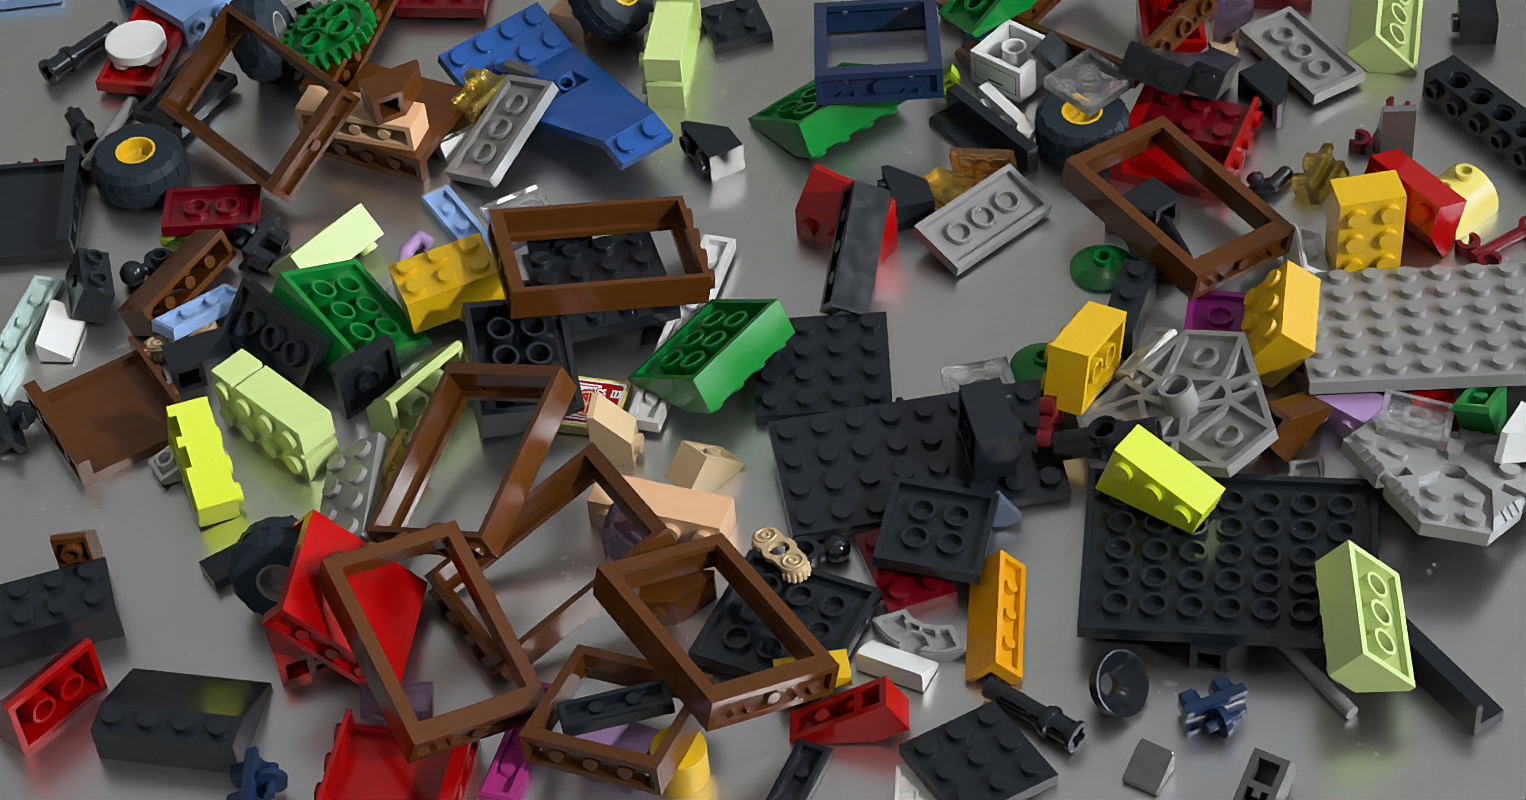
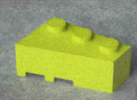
M207 396L167 406L169 445L199 528L239 517V503L244 501L240 483L233 481L231 475L233 474L232 462L229 454L224 453L221 432L215 424Z
M1139 424L1114 449L1095 489L1191 534L1216 507L1226 489Z

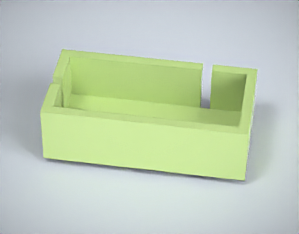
M653 0L654 12H650L648 18L650 31L644 33L645 52H640L639 69L644 70L645 74L642 78V93L647 94L649 107L685 108L703 30L700 0Z
M240 349L211 370L214 381L213 391L218 397L221 407L219 413L226 424L236 426L249 441H256L264 447L271 457H278L286 463L294 474L300 473L309 481L314 480L327 470L329 459L335 453L340 452L337 437L333 435L335 428L331 412L268 366L263 367L261 361L244 349Z

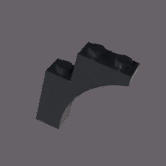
M1131 41L1118 73L1176 97L1184 90H1188L1215 102L1230 88L1241 58L1214 47L1204 52L1184 53L1155 48Z

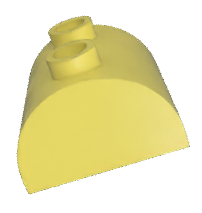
M1456 163L1437 177L1467 200L1452 241L1454 244L1455 240H1461L1498 212L1499 202L1496 190L1489 178L1475 166L1467 163Z

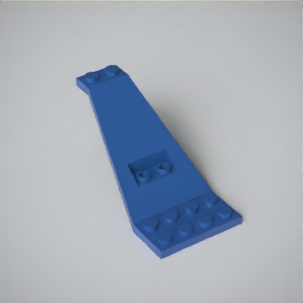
M538 2L438 55L437 62L456 86L473 90L476 108L482 110L486 109L508 75L504 66L505 60L514 59L537 67L539 73L532 78L552 81L559 91L535 127L602 147L621 171L672 142L673 134L656 113L574 47ZM562 84H568L570 87L565 88Z

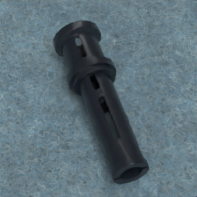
M109 21L75 45L61 47L55 56L39 61L40 73L50 84L58 83L60 77L69 71H77L81 62L105 48L107 35L118 24Z
M996 676L989 677L983 685L981 694L984 698L991 701L994 700L1001 707L1036 726L1040 736L1044 738L1051 737L1064 745L1066 751L1074 753L1084 743L1088 735L1089 725L1083 720L1075 721L1064 715L1063 710L1058 706L1050 705L1047 707L1025 693L999 680Z

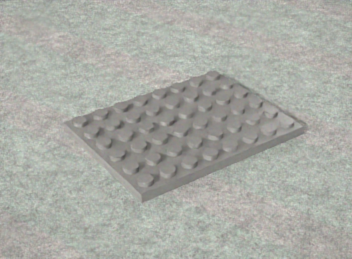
M1502 262L1494 265L1470 263L1466 266L1448 267L1446 265H1434L1426 268L1402 266L1398 269L1367 268L1363 271L1352 273L1342 269L1315 274L1310 272L1320 278L1321 281L1315 353L1308 359H1304L1303 362L1309 395L1526 386V263Z

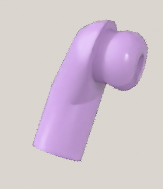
M422 230L415 231L400 246L397 262L414 256L418 248L423 252L428 251L433 243L432 236L425 234V231Z

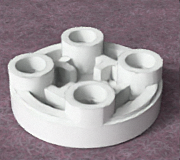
M135 20L123 23L114 28L105 39L107 55L113 61L114 67L119 70L141 65L156 66L162 61L161 54L167 46L163 28L159 24L148 20Z

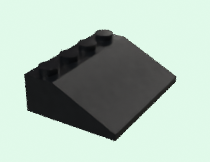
M506 300L462 303L460 332L466 363L563 366L577 386L564 417L584 410L566 314L511 319ZM473 400L479 437L508 436L526 431L538 403Z
M133 668L102 701L90 732L99 758L230 773L232 764L244 761L245 750L251 746L269 698L272 684L270 682Z

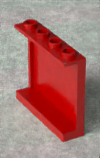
M1144 84L1130 113L1127 131L1142 125L1159 89ZM1254 97L1228 156L1207 152L1235 177L1236 170L1241 171L1243 167L1244 151L1250 150L1252 147L1254 129L1259 130L1261 127L1263 111H1259V97ZM1158 146L1110 167V179L1138 185L1154 176L1178 194L1222 203L1220 199Z
M312 509L292 525V529L300 531L289 570L278 604L264 614L261 625L372 693L316 580L321 561L328 555L335 552L346 553L356 550L366 544V542ZM395 562L346 578L401 684L428 582Z
M346 708L342 722L337 723L335 726L334 746L332 752H328L325 756L324 776L322 782H317L315 786L314 800H464L480 749V740L408 764L390 727L356 724L352 709Z

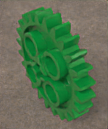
M328 0L327 4L324 5L318 2L316 9L307 8L308 14L305 16L298 15L299 21L289 24L291 30L283 33L286 38L281 41L320 69L321 66H324L325 70H328L334 62L339 66L341 59L346 58L350 60L352 52H361L359 46L368 44L367 37L375 34L373 28L377 27L375 22L377 18L367 1Z

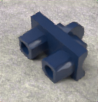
M1225 675L1214 679L1209 684L1208 693L1210 695L1201 698L1197 691L1193 689L1179 693L1178 708L1182 715L1181 730L1186 737L1202 731H1206L1208 734L1218 731L1226 739L1235 733L1233 724L1242 721V715L1247 714L1245 696L1248 695L1247 687L1243 682L1234 685Z
M256 746L246 748L244 761L232 764L229 775L231 782L238 789L241 788V790L227 795L226 800H271L275 798L276 793H280L287 788L288 775L279 769L278 763L267 762L260 758L259 749Z

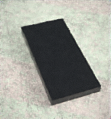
M243 277L223 324L226 328L230 345L238 351L244 349L261 361L263 367L268 366L310 396L333 340L255 280Z

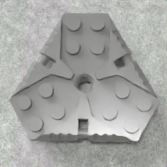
M1185 329L1136 368L1139 377L1134 381L1125 377L1093 402L1082 416H1076L1079 428L1088 427L1092 420L1103 415L1115 417L1118 422L1158 416L1162 426L1163 443L1211 477L1231 478L1279 439L1245 332ZM1097 456L1087 457L1090 468L1105 469L1108 463L1101 461Z
M1374 417L1343 439L1340 452L1374 488L1384 487L1382 495L1384 499L1418 535L1488 546L1521 519L1522 512L1526 514V462L1507 464L1494 462L1500 435L1484 434L1480 431H1469V429L1460 428L1458 432L1446 430L1445 425H1432V423L1427 422L1420 423L1416 420L1408 421L1398 417Z

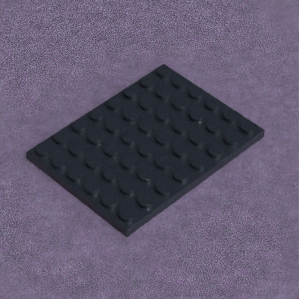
M1089 468L1077 637L1325 649L1322 617L1319 610V592L1316 585L1315 562L1347 540H1350L1379 560L1378 488H1374L1367 479L1234 474L1231 478L1211 477L1226 489L1216 507L1191 534L1095 489L1104 469Z

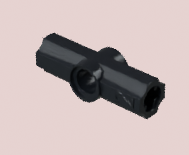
M1103 415L1092 420L1088 427L1053 432L1054 456L1057 462L1097 456L1101 461L1108 462L1114 449L1137 424L1163 442L1160 419L1158 416L1118 422L1115 417Z

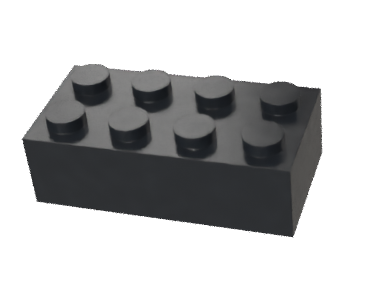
M106 557L0 584V669L61 653L70 644L85 638H89L94 644L125 635L115 585Z

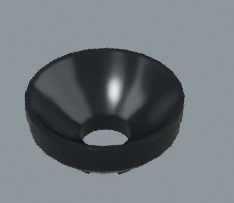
M1114 649L1104 652L1095 660L1089 675V690L1094 704L1105 715L1116 718H1127L1141 710L1148 697L1149 677L1147 669L1139 656L1127 649ZM1105 673L1112 680V689L1108 695L1101 689V678Z

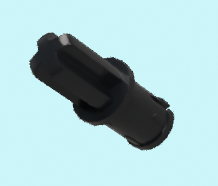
M70 106L67 108L68 112L64 114V117L71 128L72 137L79 141L84 152L88 154L98 139L94 131V124L85 117L79 107L73 108Z

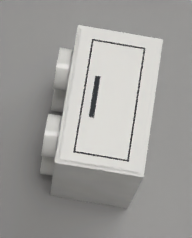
M1010 19L1004 22L970 50L971 80L981 85L989 82L1002 95L1022 103L1053 76L1030 53L1045 35Z

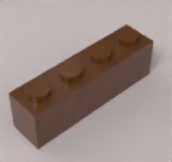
M196 229L117 310L133 336H159L160 334L152 331L151 320L195 299L237 255L222 229Z

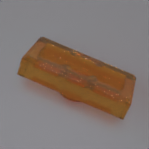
M950 149L949 159L954 177L986 179L1009 163L1019 171L1013 150Z

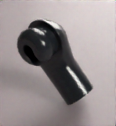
M1283 165L1271 177L1264 178L1261 171L1251 172L1248 174L1246 181L1249 184L1248 188L1255 194L1277 193L1294 177V173L1290 167Z

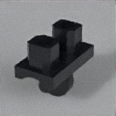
M271 212L260 227L256 223L251 222L249 225L240 223L234 228L233 236L236 240L234 246L238 250H242L241 254L244 258L238 266L239 270L247 273L251 267L267 273V270L272 267L275 261L276 254L266 248L270 246L279 252H283L286 249L291 234L278 226L279 216Z
M1 394L0 455L11 448L22 454L28 450L23 430L28 429L37 418L36 409L31 403L21 400L15 401L12 406L6 405Z

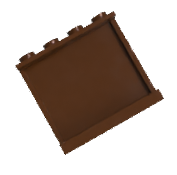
M366 62L345 88L351 92L360 93L358 80L390 68ZM421 77L423 88L414 102L425 104L429 128L415 152L333 138L322 156L424 183L429 177L427 160L463 113L471 116L477 115L474 92L471 89Z
M133 335L128 337L132 352L48 391L43 392L35 380L23 385L28 402L34 405L38 421L83 488L156 455L169 445L166 407L181 403V397L176 386L173 383H167V378L159 363L155 365L152 363L153 358L145 344L140 346Z

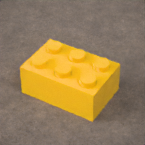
M1396 170L1330 179L1324 252L1331 271L1342 269L1352 273L1360 272L1367 268L1398 269L1400 267L1407 195Z
M480 232L387 265L395 295L414 334L460 318L462 303L505 300L494 258Z
M1289 260L1278 269H1273L1259 286L1251 288L1243 301L1245 310L1241 329L1246 334L1260 381L1270 388L1276 386L1301 365L1304 359H1308L1315 353L1321 279Z
M1088 301L1080 311L1074 313L1072 320L1067 326H1062L1055 340L1048 342L1044 352V360L1048 361L1047 371H1045L1042 377L1040 389L1044 391V394L1057 396L1056 408L1082 416L1113 379L1115 372L1120 367L1126 311Z

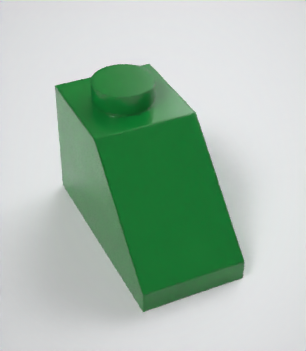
M1507 386L1467 388L1454 403V413L1460 428L1469 429V431H1480L1484 434L1492 433L1498 436L1506 425Z

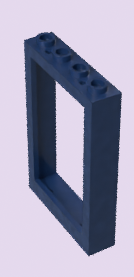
M855 0L814 3L816 105L944 98L943 67L936 0ZM926 27L929 62L827 67V33Z

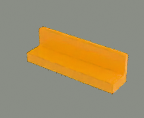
M1001 549L985 559L980 584L970 583L965 680L970 683L992 672L1013 685L1020 681L1023 675L1027 566Z

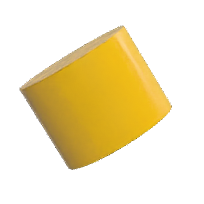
M670 726L662 729L654 736L650 744V755L653 756ZM700 731L664 793L677 797L689 796L700 791L708 782L710 767L707 744Z

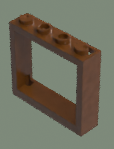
M577 644L519 733L524 762L662 796L702 726L683 705L653 756L553 732L552 730L559 720L556 703L572 700L586 677L626 687L662 679L645 659ZM704 673L709 681L715 685L713 675ZM670 689L672 698H677V699H679V698L675 695V693Z

